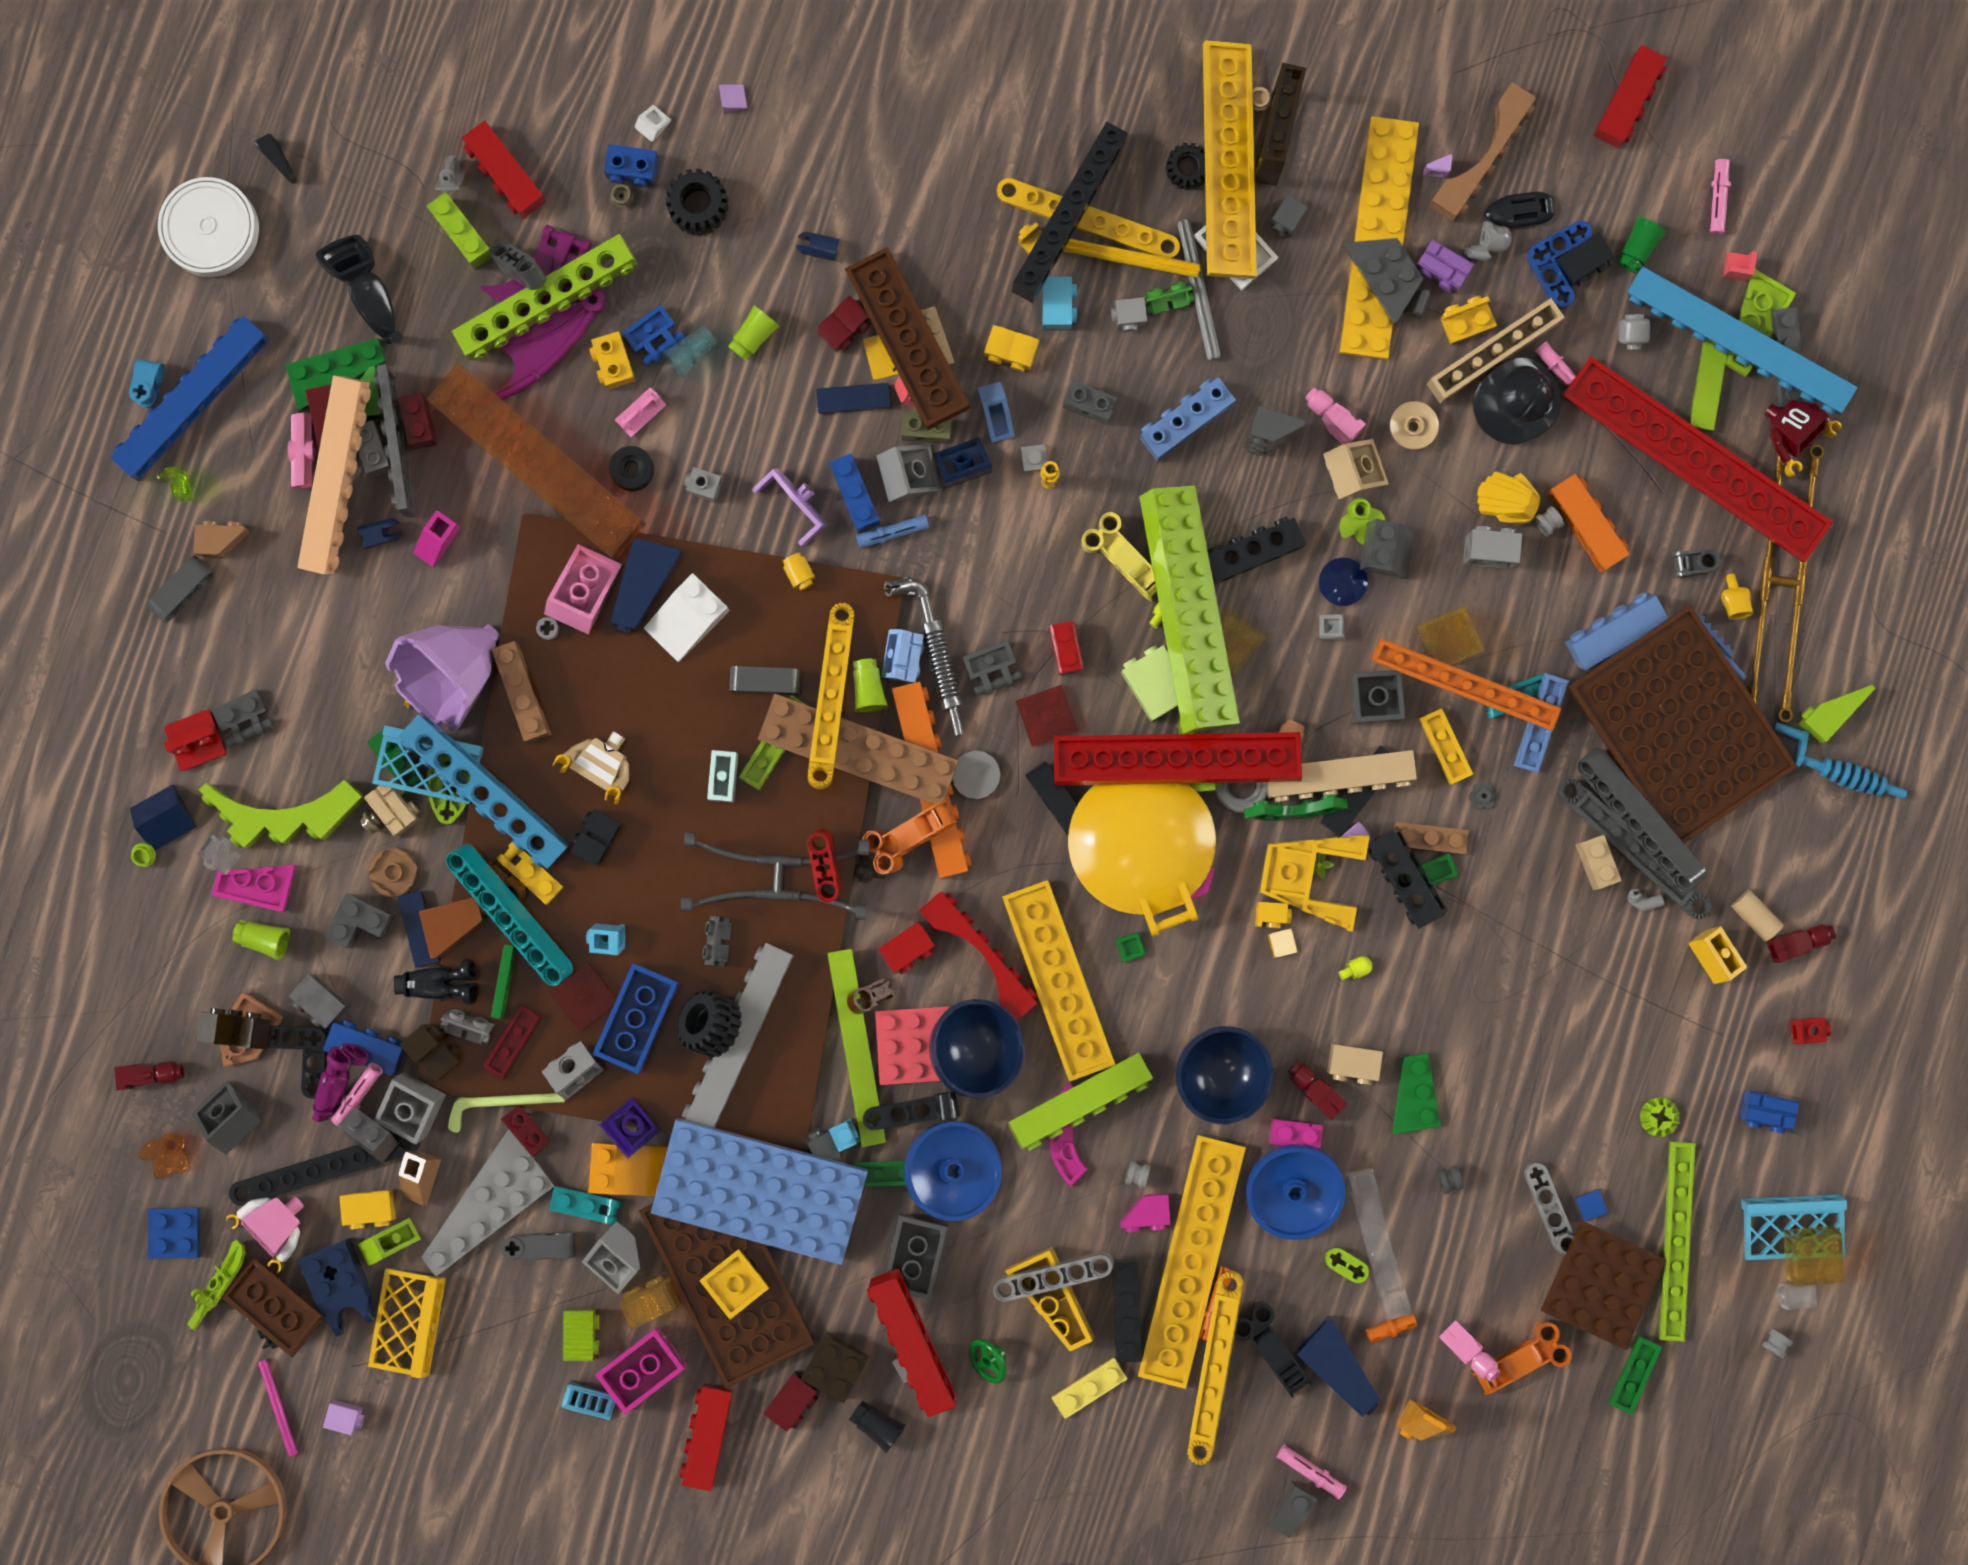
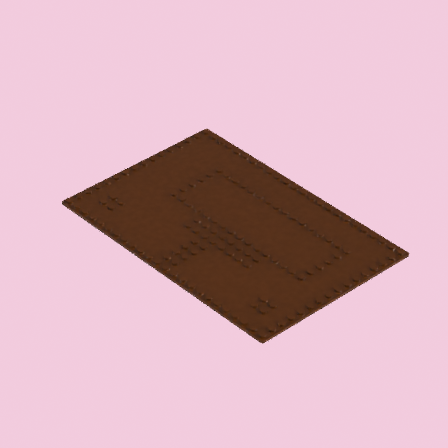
M524 514L522 516L498 647L513 641L520 645L527 665L531 686L544 713L551 736L529 744L524 742L495 662L480 744L484 748L480 764L569 843H571L576 833L581 834L584 830L585 825L582 822L589 811L593 812L594 809L617 820L623 826L599 867L570 852L573 848L570 844L548 869L542 866L564 887L548 905H545L525 886L526 897L521 901V904L573 965V973L557 986L548 985L517 950L504 1019L492 1018L491 1012L503 947L513 944L488 915H485L486 921L441 957L440 965L447 966L450 969L460 968V964L464 959H473L478 970L477 980H451L447 984L463 985L466 983H477L479 988L478 997L473 1005H465L460 996H451L444 1001L434 999L429 1024L440 1027L442 1023L441 1017L449 1008L459 1009L473 1017L485 1018L488 1022L495 1025L489 1033L490 1039L488 1043H483L482 1045L466 1040L467 1031L463 1030L461 1038L445 1033L444 1040L449 1045L453 1044L461 1052L459 1057L463 1062L440 1081H435L426 1069L421 1066L420 1081L446 1095L467 1098L556 1093L542 1071L547 1068L551 1061L561 1057L570 1046L580 1041L594 1052L632 963H637L681 982L642 1073L636 1074L596 1056L605 1070L569 1099L565 1100V1102L526 1104L521 1106L527 1109L603 1122L630 1098H633L660 1129V1132L672 1133L676 1118L685 1120L682 1117L683 1111L688 1103L692 1105L695 1095L692 1092L697 1081L702 1082L706 1073L702 1071L708 1058L713 1059L687 1049L681 1045V1040H678L677 1035L679 1032L677 1031V1025L679 1021L677 1020L682 1012V1007L686 1005L688 998H692L694 993H699L701 990H710L735 1000L739 990L743 992L747 985L744 982V978L749 968L754 970L757 963L754 957L759 946L764 947L765 943H768L794 955L716 1128L806 1152L802 1140L808 1137L807 1134L810 1129L834 992L827 953L841 950L848 910L806 899L796 901L740 897L693 907L691 912H681L682 897H692V901L738 891L774 890L775 865H761L756 862L736 860L712 853L697 846L684 847L685 832H695L697 840L742 855L797 856L810 859L807 841L816 829L823 828L832 835L836 855L859 848L870 785L869 780L834 768L831 784L825 789H816L808 782L810 759L787 750L760 791L739 778L761 743L757 739L774 694L730 692L731 666L801 669L800 695L792 696L806 705L817 709L830 611L835 604H849L854 611V623L841 718L879 731L882 710L869 713L854 712L853 662L867 658L876 659L881 678L889 629H897L903 594L888 597L885 592L891 591V589L884 590V584L886 581L903 579L902 577L807 561L815 575V579L812 580V586L800 591L799 587L793 588L783 568L785 566L783 560L786 557L533 514ZM633 538L680 549L683 552L682 559L638 631L631 630L630 634L617 631L616 626L611 623ZM578 544L622 564L589 635L556 619L554 620L560 628L556 638L545 640L538 635L536 631L538 621L549 617L544 614L547 599ZM693 573L730 611L678 663L644 627L674 591ZM838 611L835 617L838 621H845L849 615L845 611ZM547 622L546 626L542 627V631L546 632L545 635H549V632L554 630V626L550 625L551 622ZM881 678L885 695L888 679ZM777 694V695L783 696V697L788 698V699H789L790 696H791V695ZM613 731L625 738L618 752L627 757L629 782L620 794L619 803L614 804L615 796H609L606 801V790L569 768L571 764H569L564 773H561L560 770L564 765L556 763L553 766L555 758L558 755H563L571 747L587 739L593 740L597 738L606 743ZM712 750L737 752L739 754L734 803L709 801L707 799ZM820 770L816 771L813 777L817 782H823L826 780L827 774ZM483 786L477 788V793L480 797L487 798L489 796L487 788ZM470 802L462 845L469 844L473 846L487 863L494 859L496 860L494 863L509 877H515L496 859L501 853L504 854L509 849L508 845L514 839L507 833L505 835L500 833L494 827L495 822L489 817L484 818L475 809L477 806ZM497 803L496 811L499 814H507V807L503 803ZM514 821V826L517 830H526L524 821ZM540 836L532 838L533 844L536 847L544 846L543 838ZM814 837V843L817 846H826V841L823 837ZM516 855L511 862L517 865L521 858ZM857 856L837 861L842 888L836 900L849 904ZM823 863L819 866H824L826 873V870L830 865H826L825 863ZM811 865L784 866L783 890L817 895ZM456 878L451 903L472 898L471 894ZM823 885V890L827 894L835 893V888L832 885ZM508 887L510 891L518 899V893L512 888ZM710 916L730 918V923H732L730 940L721 939V944L729 945L728 962H725V967L715 966V964L714 966L704 965L705 960L702 953L704 946L707 945L708 937L705 933L707 921L710 920ZM595 923L618 926L624 924L625 949L618 955L590 953L589 944L586 942L587 931ZM520 1004H523L543 1017L505 1079L501 1080L482 1068L516 1010ZM575 1065L570 1068L569 1073L574 1070ZM626 1122V1126L636 1127L634 1123Z

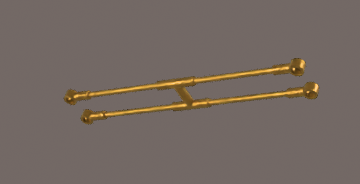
M1813 445L1807 451V456L1810 458L1807 504L1811 507L1813 506L1820 458L1824 455V449L1821 445ZM1774 448L1776 454L1775 482L1781 486L1785 463L1782 462ZM1817 449L1819 456H1814L1812 450ZM1768 539L1759 596L1761 604L1752 680L1748 692L1757 704L1759 689L1757 682L1771 585L1795 588L1793 605L1795 606L1785 691L1782 692L1781 709L1776 714L1779 722L1787 723L1793 719L1791 685L1800 608L1803 605L1808 563L1798 562L1796 578L1772 575L1774 543ZM1783 711L1788 713L1787 720L1781 717Z

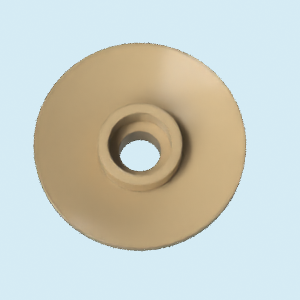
M1410 401L1400 405L1390 420V431L1394 440L1402 447L1411 450L1422 449L1431 444L1437 436L1439 429L1438 418L1434 410L1427 404L1418 401ZM1410 423L1417 425L1416 431L1409 429Z

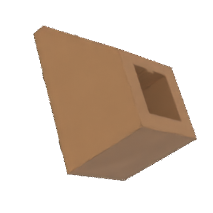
M203 521V525H195L193 554L199 557L224 558L249 535L250 530L242 526L241 522H227V526L218 525V522Z
M423 1151L405 1152L398 1174L404 1198L422 1206H427L441 1162L440 1158Z

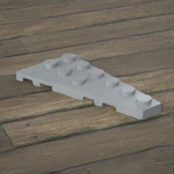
M509 1129L421 1257L436 1277L556 1186L535 1157H532Z

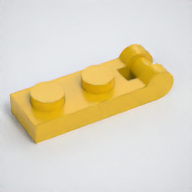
M511 842L508 845L509 849L504 854L501 853L496 859L545 905H548L564 887L543 867L536 865L525 850L521 851ZM518 855L521 861L514 865L511 860Z

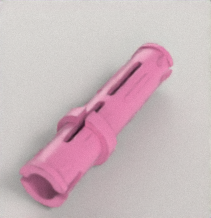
M1728 159L1715 160L1714 181L1711 182V188H1713L1711 234L1726 233L1728 189L1731 188V182L1729 181L1731 161Z
M369 1063L349 1094L342 1098L340 1107L331 1117V1121L336 1126L342 1122L354 1107L359 1110L361 1101L383 1073L382 1068L378 1064Z
M1286 1444L1277 1453V1459H1280L1314 1482V1486L1318 1489L1323 1488L1338 1500L1345 1493L1346 1485L1330 1476L1329 1471L1326 1469L1321 1470L1306 1458L1290 1449Z

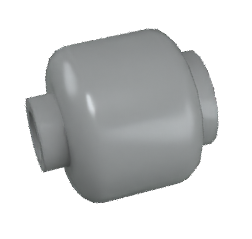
M1626 314L1625 318L1619 321V342L1627 344V349H1641V344H1646L1650 341L1649 319L1644 318V314Z

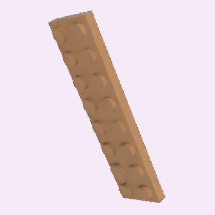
M774 694L757 740L810 759L817 709ZM840 719L834 768L934 805L945 800L959 763L958 760L849 720Z

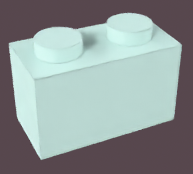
M712 750L707 797L709 801L735 802L739 758L737 752Z

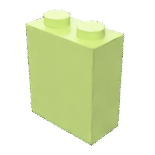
M1154 645L1144 652L1145 657L1138 661L1136 658L1129 660L1123 664L1125 669L1121 671L1122 676L1151 722L1178 706L1169 655L1164 645L1159 648L1157 645Z

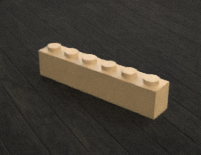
M1550 298L1432 377L1426 385L1441 404L1489 372L1494 366L1510 358L1559 325L1565 317L1552 298Z
M1413 750L1304 763L1302 764V781L1266 782L1268 799L1274 798L1275 802L1289 801V796L1299 795V799L1314 798L1313 793L1323 792V796L1330 794L1338 795V790L1347 789L1348 793L1362 792V787L1371 786L1372 790L1387 789L1386 784L1396 783V787L1411 786L1410 781L1417 780Z

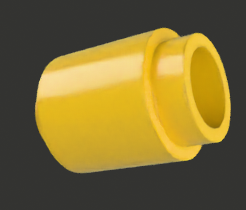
M800 552L783 560L785 565L783 568L794 589L799 587L801 591L813 585L812 580L815 579V575L806 558L802 557Z

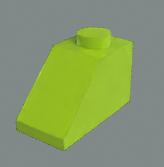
M408 1218L359 1243L358 1247L369 1267L421 1240L411 1219Z

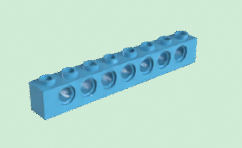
M423 712L419 713L398 736L402 739L401 744L410 752L414 750L421 756L419 759L426 767H433L439 772L438 777L447 785L451 783L457 788V794L467 802L470 800L476 805L475 809L484 818L489 817L494 821V827L504 835L507 833L514 839L512 841L513 844L521 851L526 850L532 855L531 860L539 867L544 866L548 869L570 844ZM422 737L431 738L433 741L432 748H425L422 745ZM442 753L450 755L452 759L450 765H445L441 762L440 755ZM459 770L468 771L470 781H462L459 778ZM483 786L487 788L489 796L487 798L480 797L477 793L478 787ZM496 804H505L507 814H499L496 811ZM514 821H524L526 830H517L514 826ZM540 836L544 840V846L536 847L533 844L532 838Z

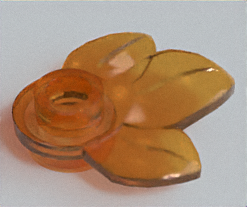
M174 1132L164 1134L160 1140L148 1141L139 1154L140 1159L153 1160V1173L156 1179L168 1176L173 1170L179 1174H184L188 1166V1157L183 1151V1138ZM170 1140H173L176 1143L174 1149H171L168 1146Z

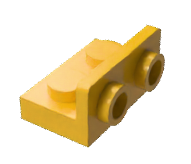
M1479 295L1467 300L1468 304L1459 307L1458 304H1455L1445 309V313H1443L1440 320L1450 345L1497 327L1488 305L1490 302L1488 296L1481 298Z

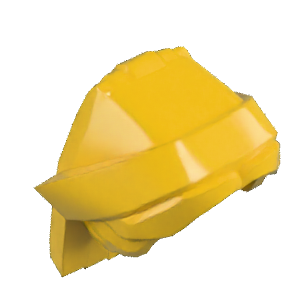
M1494 472L1492 476L1487 477L1485 482L1481 483L1477 492V503L1479 504V512L1481 514L1496 516L1500 522L1514 525L1530 523L1534 519L1540 504L1538 492L1521 473L1510 477Z

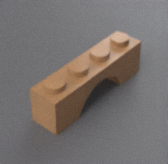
M513 641L491 649L524 742L529 744L551 736L546 718L531 686L527 665L520 645Z

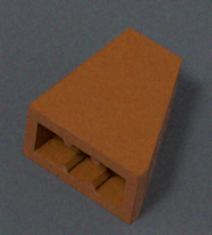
M473 897L419 911L430 959L442 957L486 921L485 915L488 914Z

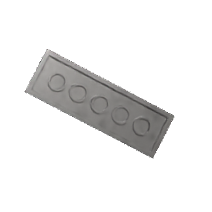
M387 364L378 365V373L374 374L376 387L380 388L381 397H378V407L380 412L384 414V421H381V429L383 435L387 436L388 442L384 449L386 459L390 460L391 469H388L390 484H394L395 493L391 494L392 504L404 516L414 517L416 516L403 419L398 402L397 377Z

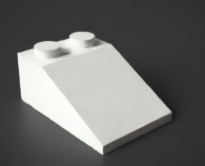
M692 573L674 591L644 629L679 663L730 610Z

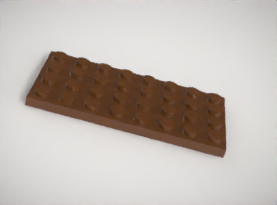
M653 1203L638 1210L725 1389L815 1344L766 1244L651 1214ZM740 1249L770 1288L732 1319H729L699 1280L736 1250Z

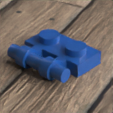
M661 304L622 332V335L637 354L643 349H646L649 353L641 359L646 367L653 362L657 363L660 361L662 355L671 349L675 350L679 347L678 344L686 339L681 331L673 336L670 334L669 330L676 325ZM663 336L666 341L654 349L651 343Z

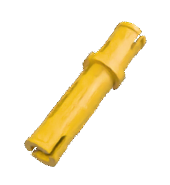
M1053 461L1046 462L1040 471L1041 483L1046 489L1054 488L1060 475L1058 465Z

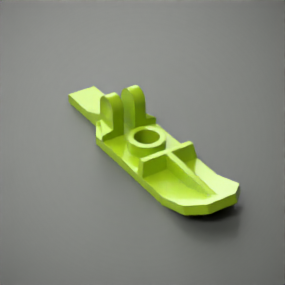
M236 1239L231 1243L228 1255L221 1266L214 1267L217 1272L210 1279L206 1289H194L191 1292V1296L197 1302V1306L187 1325L193 1331L197 1329L206 1313L217 1305L240 1270L246 1254L245 1245L240 1240Z

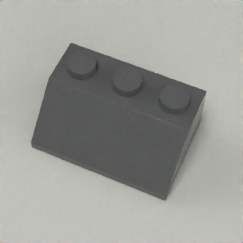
M1259 406L1252 419L1244 448H1247L1249 453L1257 456H1262V453L1269 454L1296 440L1306 421Z

